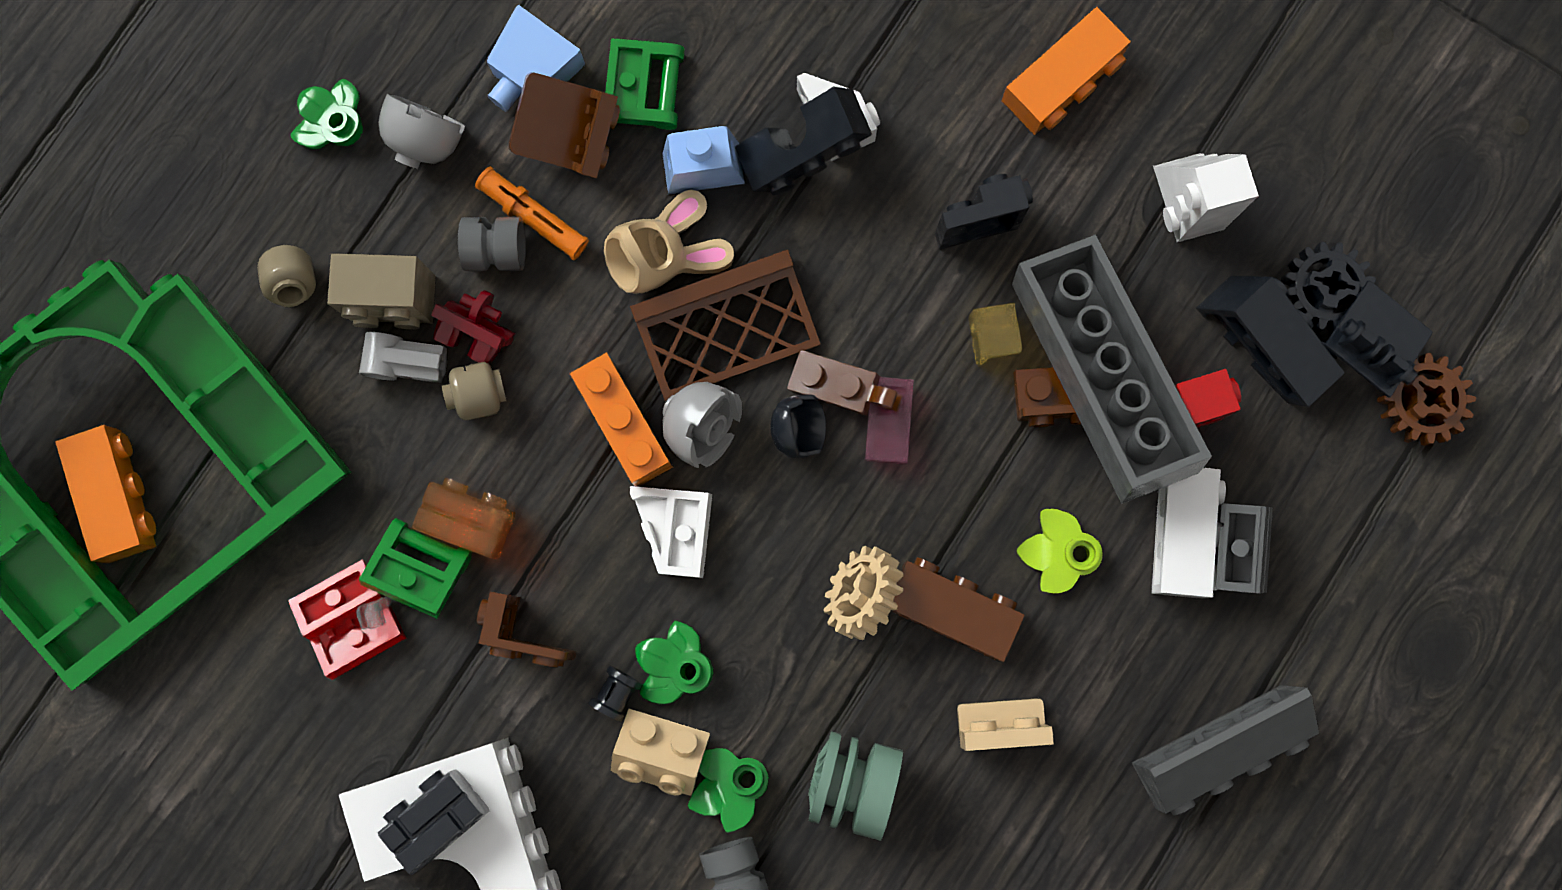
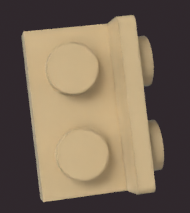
M1041 699L960 704L957 707L960 747L965 751L1054 744L1052 726L1045 724L1044 705Z

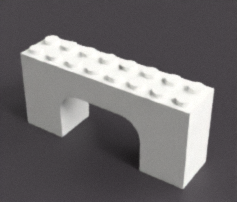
M508 738L339 794L364 882L403 869V866L395 858V854L387 848L378 836L377 832L388 824L383 816L404 799L410 805L423 793L418 787L436 771L441 770L446 775L448 772L456 769L471 785L473 791L489 807L490 811L434 859L450 860L463 866L475 878L480 890H561L556 871L554 869L549 871L544 854L549 852L545 833L541 827L536 829L531 812L536 811V805L532 791L529 786L523 787L518 772L523 769L520 752L516 745L510 746Z

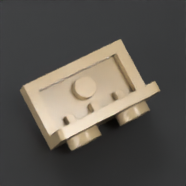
M628 709L613 751L611 771L617 773L620 778L628 782L639 783L643 781L656 785L663 792L671 795L685 794L691 796L710 733Z

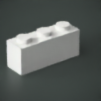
M1203 468L1196 475L1159 489L1152 594L1203 599L1212 598L1213 590H1217L1215 552L1216 548H1219L1220 528L1223 527L1222 523L1217 522L1218 506H1222L1226 495L1225 481L1220 480L1221 469Z

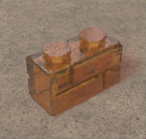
M447 478L444 479L442 485L430 482L422 499V505L418 509L412 529L498 560L505 544L506 536L515 518V512L505 509L508 501L486 492L483 493L481 500L466 494L469 486Z

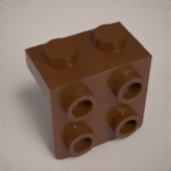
M530 72L524 80L509 140V150L516 155L569 168L582 175L597 178L599 169L603 170L608 160L609 146L606 145L609 130H613L618 122L620 107L616 105L618 96Z
M490 592L488 600L483 599L481 601L477 615V625L482 626L479 644L491 646L490 655L515 659L522 658L523 653L533 654L532 663L557 668L558 666L563 667L564 661L575 660L577 651L512 638L521 597Z

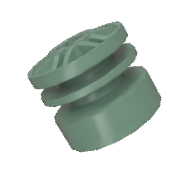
M831 731L827 743L818 754L808 792L810 806L808 821L819 824L824 805L831 806L833 810L829 827L836 829L844 811L853 812L852 829L854 834L881 841L896 792L903 750L875 743L867 760L858 759V738H851L846 755L839 754L838 750L842 734Z

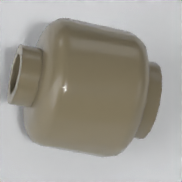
M292 245L276 246L264 252L259 258L257 267L262 294L267 300L283 307H294L312 296L316 287L314 268L310 255L303 249Z
M486 362L453 368L449 373L450 384L442 386L447 410L456 408L459 418L464 421L495 415L500 410V403L506 401L499 369L492 370L491 366Z

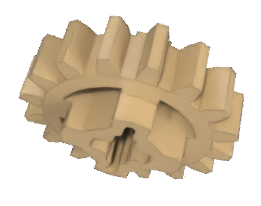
M863 546L860 554L852 551L848 564L840 562V570L836 576H831L830 578L831 583L834 584L833 589L825 593V597L831 600V603L824 608V613L830 615L827 622L828 625L834 627L836 632L851 639L855 637L859 640H864L866 632L874 636L877 634V624L879 622L887 625L889 622L888 614L891 610H896L898 607L893 601L894 597L903 592V588L897 585V582L904 576L903 572L897 569L900 562L891 557V554L875 546L873 549Z

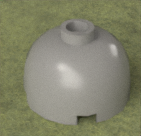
M389 94L385 97L378 122L380 136L384 143L397 152L395 160L416 169L419 168L421 162L436 164L444 161L457 147L466 126L446 115L442 118L441 115L431 111L430 108Z
M696 382L684 387L678 393L672 395L664 405L663 437L671 451L686 463L696 468H699V464L705 467L712 465L724 454L735 436L727 432L732 425L733 419L740 423L742 402L739 395L709 382Z

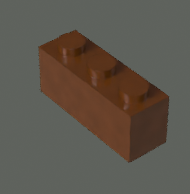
M917 557L915 563L910 561L904 562L901 569L904 576L897 582V585L903 588V592L894 597L893 601L898 607L896 610H891V612L998 662L1005 661L1025 616L1015 610L1018 603L997 593H994L992 599L976 592L979 585L963 577L955 575L953 581L938 575L940 567Z

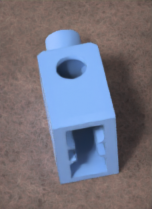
M518 5L487 60L493 75L500 80L488 94V98L500 109L507 112L521 95L524 80L528 73L535 72L563 81H569L585 65L580 49Z
M719 126L667 135L663 150V161L668 195L682 193L690 189L697 191L745 184L742 163L735 149L739 142L728 127Z

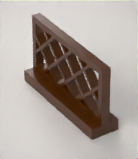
M788 249L630 306L665 401L690 384L696 382H709L713 384L799 353L800 350L804 351L821 345L793 269ZM785 278L788 279L793 293L786 309L764 299L770 284ZM764 286L760 297L749 292ZM742 294L757 301L748 323L725 313L732 297ZM725 300L721 311L710 306ZM795 301L801 316L790 312ZM761 304L783 313L774 336L751 326ZM704 308L718 315L709 337L686 327L693 311ZM686 314L682 325L671 320ZM788 316L804 324L809 340L792 345L778 338ZM722 318L745 328L735 350L712 340ZM665 322L679 329L669 352L653 345L648 331L649 327ZM749 330L771 340L763 357L753 359L739 352ZM683 332L706 342L696 364L673 354ZM775 343H778L786 347L785 349L771 353ZM710 344L733 354L726 370L716 374L700 367ZM656 351L667 356L662 367ZM736 357L748 361L732 368ZM671 358L694 368L687 384L672 390L669 389L664 375ZM697 371L709 375L693 382Z

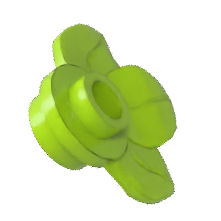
M1044 509L1040 512L1043 534H1037L1025 540L1017 548V554L1029 567L1043 571L1040 581L1041 591L1062 593L1071 589L1080 575L1090 574L1099 567L1102 561V548L1093 536L1082 533L1081 527L1074 516L1058 509ZM1077 546L1083 547L1087 551V558L1084 562H1078L1073 557V551Z

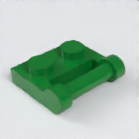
M611 38L605 93L618 96L616 105H619L620 113L617 123L654 126L665 130L677 128L678 114L674 111L679 63L684 61L685 48L683 46L673 43ZM652 59L663 61L658 109H647Z
M395 518L361 574L359 582L366 588L438 619L461 574L467 569L473 552L461 546L458 549L450 547L408 528L407 522ZM402 543L449 565L444 572L395 549Z

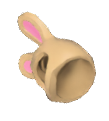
M690 189L680 193L655 219H639L616 226L609 233L604 244L605 260L612 278L621 289L627 293H645L664 285L681 273H719L732 265L734 251L731 244L726 240L712 239L683 247L679 234L697 223L707 209L706 199L699 191Z

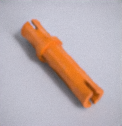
M491 166L487 167L478 177L475 187L503 206L502 212L509 217L514 215L521 217L525 224L569 255L572 260H576L585 250L589 242L588 238L582 236L555 214L528 196L529 191L523 186L516 187L497 173Z

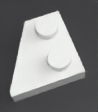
M630 486V495L638 507L643 522L641 526L646 539L651 544L653 550L652 557L658 573L703 578L712 494Z

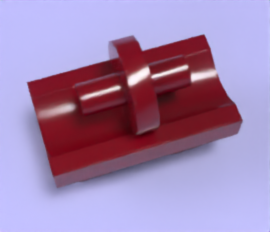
M483 290L477 298L465 293L460 300L461 305L452 300L448 301L444 306L436 304L431 316L438 319L433 339L446 346L456 347L459 345L463 333L470 335L475 339L468 352V356L477 362L492 363L501 348L511 345L516 333L496 324L500 320L502 312L492 307L494 295L486 290Z

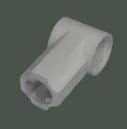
M366 332L359 370L360 375L392 381L400 377L429 382H442L447 367L446 347L403 341L401 337L385 333Z

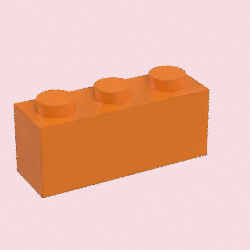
M1096 7L1006 87L1001 101L1034 135L1043 127L1051 130L1066 116L1067 112L1064 109L1072 101L1076 100L1079 104L1083 102L1096 89L1097 85L1094 82L1104 73L1108 77L1112 76L1126 62L1127 59L1123 55L1131 41Z
M607 352L570 373L635 487H639L673 468Z
M102 425L55 441L90 561L111 563L155 548L156 544L153 535L156 534V525L153 517L145 510L141 496L145 492L144 485L140 476L133 471L130 461L133 449L126 434L122 433L119 429Z

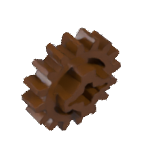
M1426 353L1419 356V359H1415L1413 362L1415 364L1414 369L1418 373L1431 374L1436 377L1434 380L1427 379L1423 374L1417 375L1408 385L1400 382L1390 398L1385 395L1377 398L1378 403L1387 404L1388 410L1380 415L1381 418H1392L1395 421L1390 429L1392 433L1405 430L1404 441L1407 443L1417 440L1418 437L1422 446L1433 444L1435 439L1438 443L1451 440L1450 433L1455 435L1465 430L1460 421L1471 419L1474 416L1470 410L1466 409V404L1475 402L1476 397L1466 395L1465 389L1470 387L1473 382L1472 380L1461 381L1458 376L1463 370L1461 365L1453 369L1447 368L1449 358L1446 356L1433 362L1432 354ZM1428 395L1429 399L1426 401L1427 405H1425L1423 401L1426 399ZM1426 419L1430 424L1435 423L1437 426H1424L1417 423V421Z

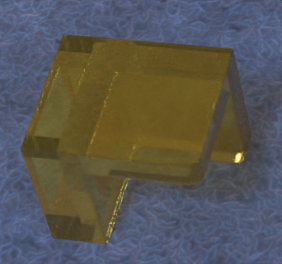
M1014 303L977 308L971 311L968 319L977 365L985 364L989 358L1015 355L1022 351Z

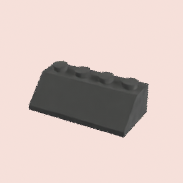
M1280 685L1132 762L1155 808L1165 814L1171 812L1172 815L1181 814L1194 807L1196 803L1193 799L1204 793L1209 792L1213 796L1231 788L1234 785L1231 779L1247 772L1248 776L1266 770L1272 765L1269 759L1283 752L1286 756H1290L1306 749L1310 745L1308 739L1319 734L1312 695L1306 687Z

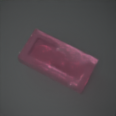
M880 377L877 386L895 390L899 395L903 396L898 412L873 404L870 405L865 461L907 464L914 380Z

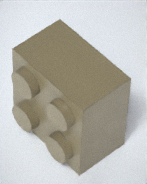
M331 254L328 305L341 313L342 318L353 321V326L377 328L379 322H394V327L419 329L420 323L433 324V316L431 314L434 310L436 275L417 256Z

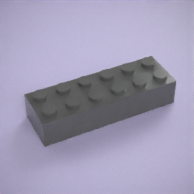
M1093 235L1019 263L1012 286L1121 504L1198 474L1211 459L1212 455L1097 236Z

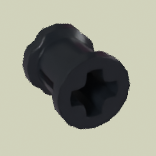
M609 666L606 671L609 675L597 697H591L588 704L606 716L622 722L625 717L622 713L634 690H640L643 684L623 671Z

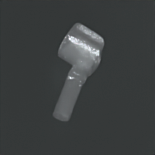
M384 596L379 600L360 605L357 608L356 614L361 629H374L386 624L383 609L390 607L396 600Z

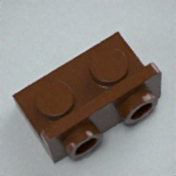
M1053 367L1021 369L1013 372L1017 421L1029 420V427H1047L1054 425V419L1070 418L1072 425H1082Z

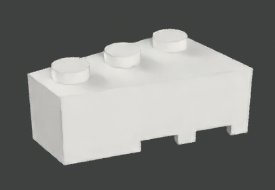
M1199 153L1153 166L1166 206L1163 210L1164 222L1168 231L1174 232L1177 242L1224 230L1259 196L1246 155L1225 154L1218 156L1217 154H1210L1204 156V153Z

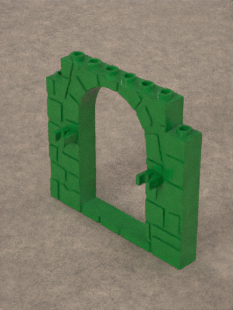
M100 260L89 266L82 273L84 279L72 289L65 287L54 293L47 300L50 306L37 316L35 313H32L19 320L12 328L15 333L3 342L0 341V404L7 384L19 365L38 350L54 342L70 338L92 337L108 342L126 352L140 364L266 515L143 613L138 615L133 606L115 585L107 579L96 563L90 561L89 555L77 544L72 535L56 518L57 512L48 502L42 503L36 493L24 482V479L18 474L7 457L4 447H2L0 436V609L71 691L87 683L351 473L349 468L321 437L189 277L181 274L173 277L172 274H168L150 287L153 293L149 296L122 263L112 260L107 262Z

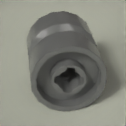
M462 217L458 230V252L462 269L464 271H487L491 264H495L499 271H522L526 258V237L523 219L521 217H497L494 223L490 224L486 217Z
M753 837L732 840L699 854L706 878L715 882V886L711 890H769L764 873L756 871L754 868L759 862V857Z

